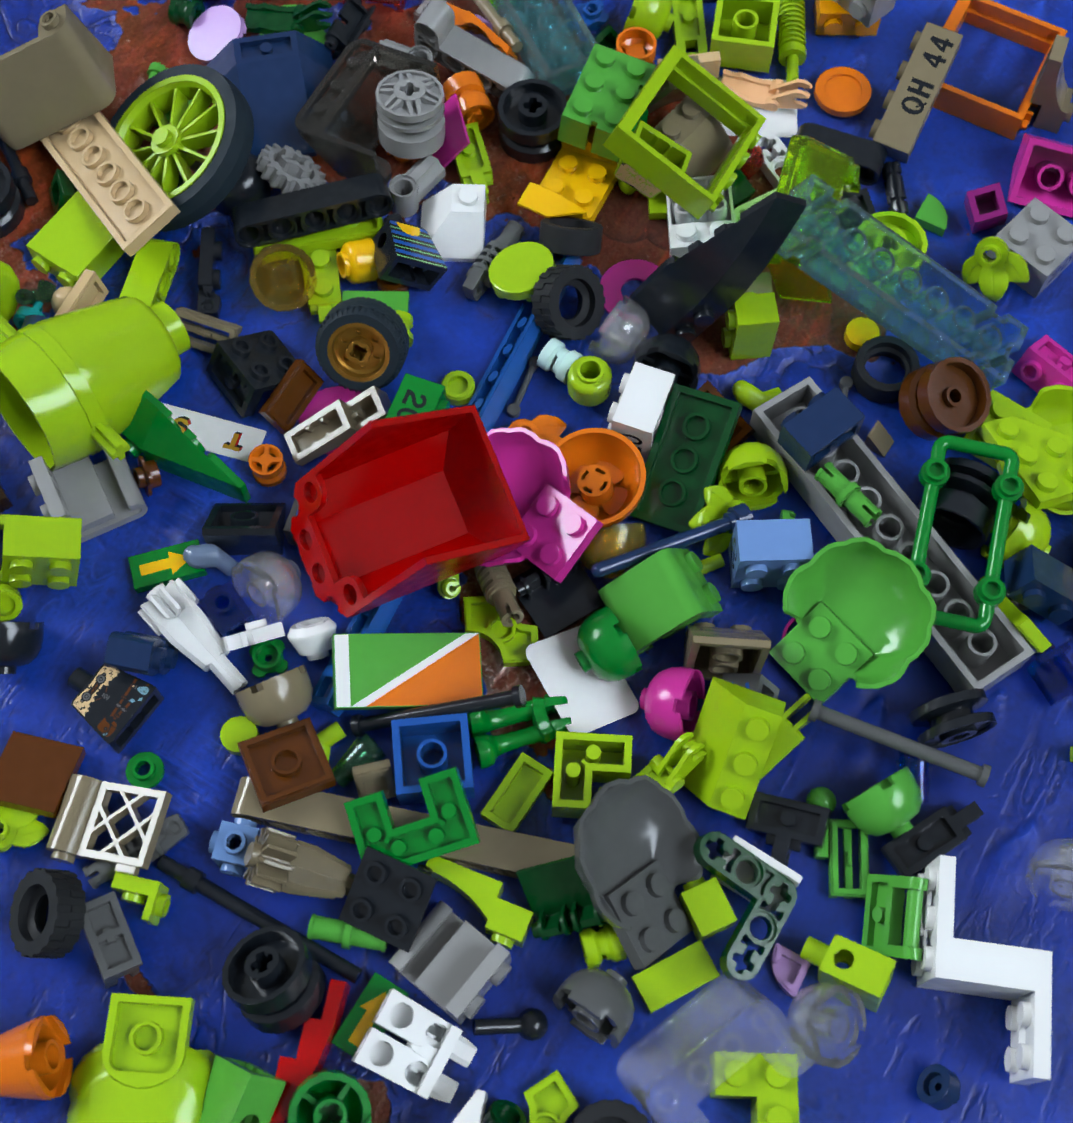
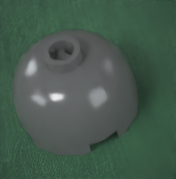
M597 968L578 970L562 983L552 998L558 1010L565 1006L574 1016L570 1023L576 1029L601 1045L609 1039L611 1040L610 1044L612 1047L617 1048L634 1020L635 1007L631 994L625 988L627 981L622 975L612 969H608L606 972Z

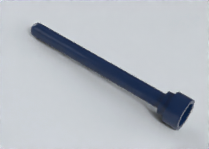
M745 503L728 508L727 513H724L721 519L598 562L592 566L591 573L593 576L600 578L639 564L665 548L680 549L727 531L732 534L736 520H754L753 515Z

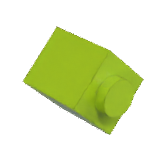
M702 876L700 879L688 882L682 886L684 892L680 894L678 899L693 927L692 931L697 941H704L733 927L737 922V918L716 877L706 881Z

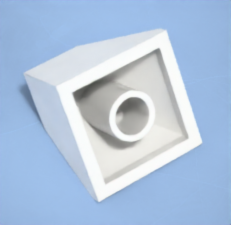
M452 184L422 202L420 227L428 232L443 261L475 262L484 249L487 211L486 185Z

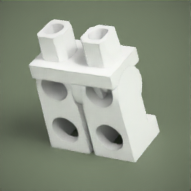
M389 989L372 1023L407 1041L406 1045L373 1027H369L351 1061L428 1100L430 1096L433 1099L450 1103L459 1083L442 1074V1071L448 1059L467 1068L477 1051V1047L461 1036L463 1030L451 1025L397 990Z

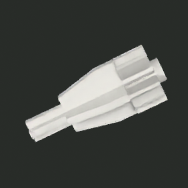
M177 578L175 581L173 579L170 580L166 586L161 583L147 594L146 598L149 601L141 604L140 607L142 609L138 611V614L158 636L163 634L174 647L203 671L208 672L211 670L233 695L248 684L245 677L226 657L230 651L217 654L213 640L221 637L211 620L197 606L200 600L181 578Z

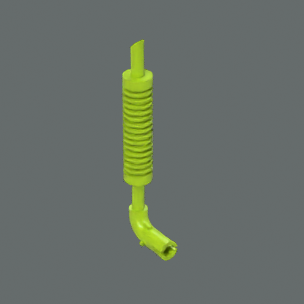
M780 0L778 60L782 66L786 67V82L799 79V66L806 60L805 0Z

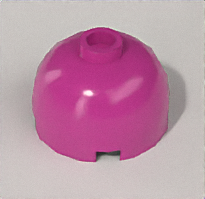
M670 667L657 673L650 681L648 688H643L640 695V708L644 710L645 718L651 730L659 736L672 741H676L686 732H694L701 712L697 711L698 698L705 699V682L702 672L689 667Z

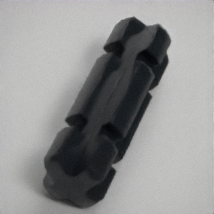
M888 161L884 163L882 169L883 179L886 181L884 185L887 203L891 206L888 209L889 211L907 215L909 209L908 203L905 201L907 198L903 177L900 175L902 173L901 164L898 161Z

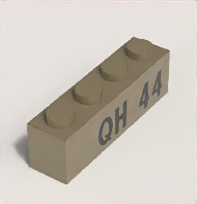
M930 22L926 23L922 32L916 31L909 50L913 51L909 62L903 60L897 72L896 79L900 80L895 91L890 89L884 100L882 108L886 109L882 120H875L869 133V137L873 139L872 141L880 143L886 148L887 156L907 164L960 49L963 39L962 34Z

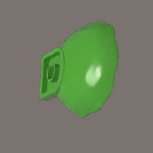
M856 537L846 541L830 543L818 551L810 562L801 565L789 576L783 591V611L785 614L794 617L797 625L770 650L769 654L814 701L815 699L823 701V705L850 679L855 680L856 687L860 689H879L899 680L906 672L910 662L918 658L929 645L932 627L936 619L937 606L931 593L925 588L922 576L914 563L901 553L887 549L881 543L868 537Z

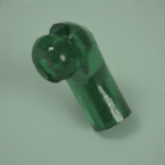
M42 279L38 282L37 289L32 287L20 289L16 292L15 298L23 306L34 305L36 301H42L43 304L50 303L53 292L56 291V286Z

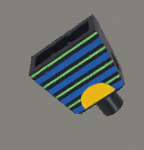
M393 213L386 216L383 220L384 225L373 238L375 245L374 258L379 279L430 291L448 269L428 232L421 227L404 223L400 214Z

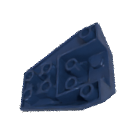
M296 30L232 39L207 66L229 79L243 94L250 106L254 123V136L250 153L258 157L265 145L272 147L274 143H277L281 148L287 145L295 151L299 150L302 155H308L309 157L317 156L322 126L325 122L335 78L331 50L326 45Z

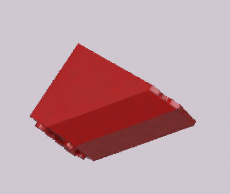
M475 405L369 421L295 483L294 497L298 502L299 508L298 515L293 516L291 520V533L298 545L306 572L310 576L316 597L323 602L332 601L338 606V612L347 618L506 555L530 540Z

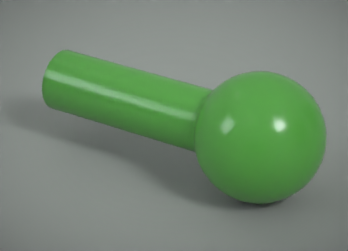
M815 787L806 797V803L829 808L831 813L836 808V797L826 787ZM829 824L823 849L814 847V859H829Z

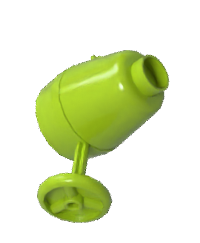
M0 260V413L31 456L33 458L42 456L51 471L80 461L90 455H95L102 450L113 460L115 458L119 460L126 457L125 452L130 450V445L120 435L131 424L141 402L142 394L147 390L155 398L159 399L180 378L181 359L179 355L191 348L188 332L181 319L165 302L161 301L149 307L138 298L123 296L47 318L16 331L9 321L15 314L20 300V282L11 266Z

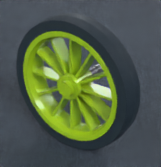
M200 64L175 66L149 78L130 94L110 122L181 211L159 232L186 227L210 213L225 199L239 180L247 164L254 136L252 111L243 94L229 79L218 71ZM214 101L215 104L209 108L211 102ZM171 110V118L169 124L165 114ZM158 122L160 128L154 134L149 133L151 128ZM218 124V129L211 130ZM144 139L151 142V146L140 148ZM212 146L208 156L197 153L199 149ZM179 172L185 181L180 187H178Z

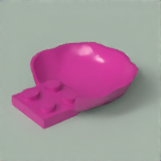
M524 427L491 429L487 432L488 438L530 540L512 552L479 566L500 567L528 559L554 580L561 583L604 524L570 500L569 469L560 448L556 444L540 439L534 432Z

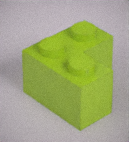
M556 731L551 817L580 819L591 803L592 782L608 783L617 779H630L633 736Z
M714 1052L709 1056L710 1098L750 1099L751 1123H799L797 1054Z

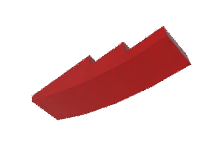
M330 979L321 1020L310 1018L304 1022L296 1059L284 1056L279 1057L275 1076L287 1082L270 1123H288L289 1102L295 1089L308 1076L322 1070L332 1046L331 1041L338 1032L351 987L346 981Z

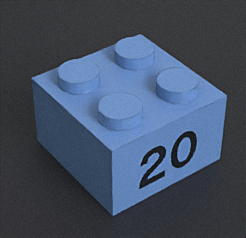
M810 518L736 520L728 547L731 588H741V590L746 592L761 590L763 587H777L778 590L784 591L788 578L794 570L810 562L814 556Z

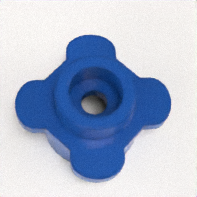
M593 0L585 4H576L574 11L579 15V24L582 28L594 31L608 22L609 15L603 10V1Z

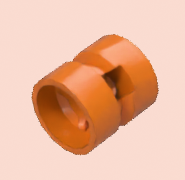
M630 27L619 33L616 39V51L655 65L657 44L653 33L642 27Z
M473 71L458 72L444 82V99L447 101L454 93L457 94L465 124L477 122L481 131L493 121L495 111L477 73Z

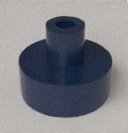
M932 1064L922 1071L916 1087L918 1097L922 1102L936 1110H945L958 1102L960 1099V1081L954 1072L940 1064Z

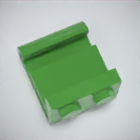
M665 548L598 591L605 606H608L619 620V623L616 625L621 628L623 633H627L638 655L653 648L652 644L659 639H667L696 620L712 618L723 611L719 604V601H721L720 594L711 582L707 583L701 572L703 569L702 562L693 551L683 548Z

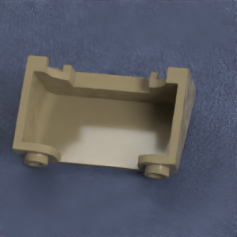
M66 4L42 14L38 25V37L0 56V138L13 150L25 148L103 110L112 103L116 96L113 56Z

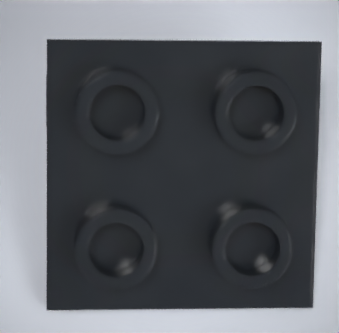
M581 556L561 583L554 580L536 565L512 579L516 586L517 598L536 626H538L545 639L556 635L605 605L598 594L599 590L579 563L582 561Z
M367 846L339 920L401 950L409 952L438 878L432 876L433 870L425 865L419 864L415 868Z

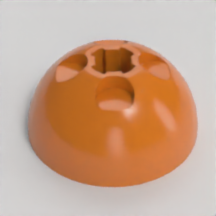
M586 428L570 433L556 443L569 469L570 500L604 525L601 529L618 524L634 511L644 493L646 468L640 451L631 440L610 429Z

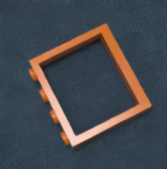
M957 0L943 28L958 33L963 22L1043 53L1045 57L1017 112L946 83H943L933 108L1014 141L1019 129L1026 131L1034 112L1029 110L1030 107H1038L1037 104L1030 103L1037 77L1056 35L1065 37L1068 30L992 0Z

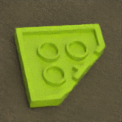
M1012 415L982 424L978 433L985 442L1009 447L1018 454L1020 459L1018 476L1024 483L1023 495L1037 510L1073 500V437ZM999 460V462L1001 463V465L1004 467L1005 462L1002 461V460Z

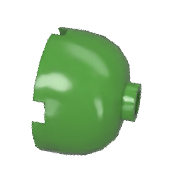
M908 766L871 786L860 795L858 794L841 806L852 823L862 832L873 836L890 833L893 839L913 828L910 820L920 811L922 796L915 777Z

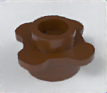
M137 456L138 467L133 468V476L138 487H144L147 496H152V488L162 485L159 468L153 459L144 461L142 456Z

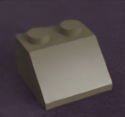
M688 96L654 128L692 153L686 170V174L689 177L711 176L720 167L733 146L720 121Z

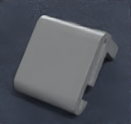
M105 452L107 460L95 465L92 464L88 456L55 471L50 470L42 456L29 460L28 463L33 474L27 478L35 495L39 496L42 494L45 504L41 505L40 509L43 516L82 518L81 543L134 521L145 515L148 511L126 458L122 460L115 458L113 460Z
M440 900L420 923L410 951L406 952L399 949L388 963L448 1016L461 1025L467 1017L472 1019L486 1001L483 997L493 984L497 987L511 971V953L500 943L493 944L469 922L461 920L452 912L451 907Z

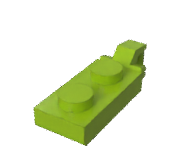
M478 123L465 124L470 143L455 157V165L461 184L486 185V204H488L489 190L487 186L493 185L491 164Z
M318 249L310 254H304L308 306L311 315L319 314L320 324H322L329 311L342 302L340 274L336 262L337 249L328 251Z

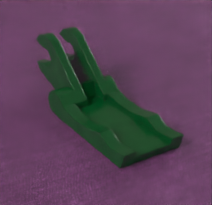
M315 0L308 5L298 4L285 7L267 3L252 4L246 2V32L271 34L296 30L304 34V32L326 30L331 26V23L318 20L329 19L333 16V13L321 11L319 8H331L332 4L324 0Z

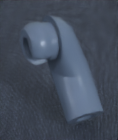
M214 544L190 545L183 552L184 561L192 568L216 567L226 576H231L237 571L239 563Z

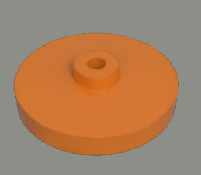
M834 67L824 71L818 77L814 88V97L819 107L837 117H851L861 113L867 107L872 93L868 79L861 72L849 67Z

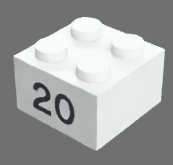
M635 361L631 374L625 372L619 386V393L621 395L618 403L613 401L607 417V422H609L607 429L616 431L631 440L640 451L646 464L673 390L675 374Z

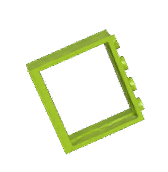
M673 45L651 74L603 146L696 219H699L707 210L713 213L718 204L724 199L725 196L721 194L722 190L727 191L738 176L734 173L735 169L739 170L751 154L747 152V149H753L762 136L758 132L766 118L677 46ZM666 79L738 136L706 189L632 132V129Z

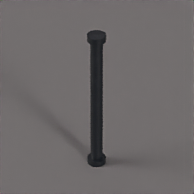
M516 685L510 691L367 717L357 714L351 717V730L355 737L365 736L368 731L390 728L391 720L458 713L468 714L513 705L517 709L524 708L527 704L526 692L522 685Z

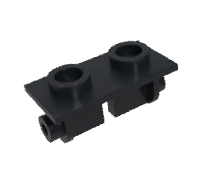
M362 0L345 1L337 15L345 25L337 18L325 34L326 47L335 50L332 60L343 55L350 56L357 49L359 36L372 23L370 17L376 9L375 5L366 9L362 5Z

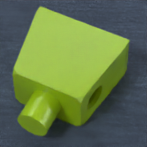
M835 934L830 946L809 936L800 953V958L819 967L818 981L863 1007L875 1013L877 1012L893 977L896 965L895 960ZM846 963L849 965V968L841 969L836 964Z

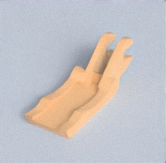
M723 69L721 83L750 106L769 111H777L778 108H807V103L798 101L795 98L809 100L811 93L799 90L798 88L812 89L813 87L809 81L804 79H796L785 83L781 79L765 80L744 72H733L727 69Z

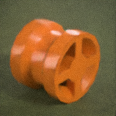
M262 444L250 452L248 458L249 467L257 483L265 487H273L282 483L287 475V466L283 454L278 447L271 444Z

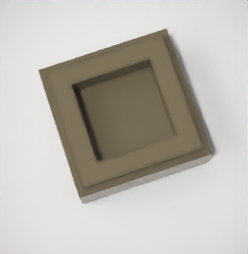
M390 759L352 767L359 798L384 790L386 799L397 797Z

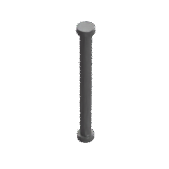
M815 699L808 717L809 721L815 723L817 719L973 779L976 781V785L983 788L989 779L992 769L990 765L983 763L982 766L830 709L823 706V701Z

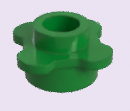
M281 640L265 641L250 647L249 655L254 662L252 668L254 676L264 678L269 673L277 672L282 674L286 672L288 662L283 656L285 645ZM267 656L272 657L271 661H266L265 658Z

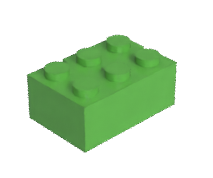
M595 43L562 113L557 140L585 150L591 125L596 126L591 153L618 162L620 158L604 147L603 144L654 72L656 65Z

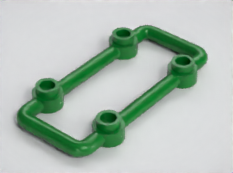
M945 435L939 437L934 442L930 459L923 463L919 471V481L924 486L911 561L920 572L926 588L931 580V571L925 562L939 489L945 486L951 475L950 467L945 462L946 451L953 450L1004 461L1003 474L996 479L991 488L992 496L998 504L985 578H982L973 590L974 600L979 605L978 617L975 619L936 610L934 625L960 631L981 633L991 626L994 609L1000 605L1006 596V587L1000 580L1012 506L1020 499L1024 492V483L1018 476L1020 459L1013 449L1006 446Z

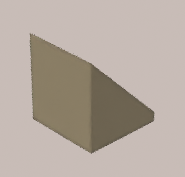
M877 420L864 443L871 451L885 457L894 440L882 423Z

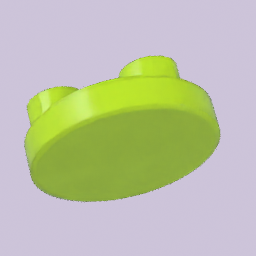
M520 242L506 247L494 257L490 264L488 275L497 297L509 300L526 299L531 302V297L534 293L533 288L540 279L539 276L545 273L549 267L556 265L550 250L544 245L536 242Z

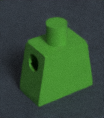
M215 1055L199 1123H270L287 1081L250 1062Z

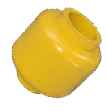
M372 238L346 242L343 244L341 252L337 253L336 262L339 274L351 284L376 281V278L379 277L374 258L375 245Z

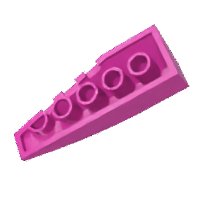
M1024 133L1013 165L1007 201L1027 206L1036 197L1057 214L1073 218V145Z

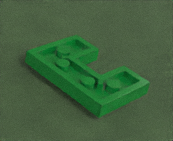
M456 766L419 778V784L430 816L398 827L394 826L384 790L345 802L344 806L361 860L367 846L408 865H413L480 843L479 833L458 767Z

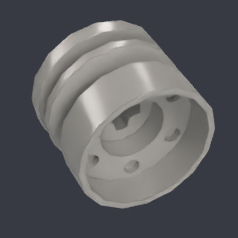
M417 70L397 71L381 80L376 88L375 96L378 114V135L382 147L386 152L404 159H420L434 154L443 146L446 137L445 100L442 84L436 77Z

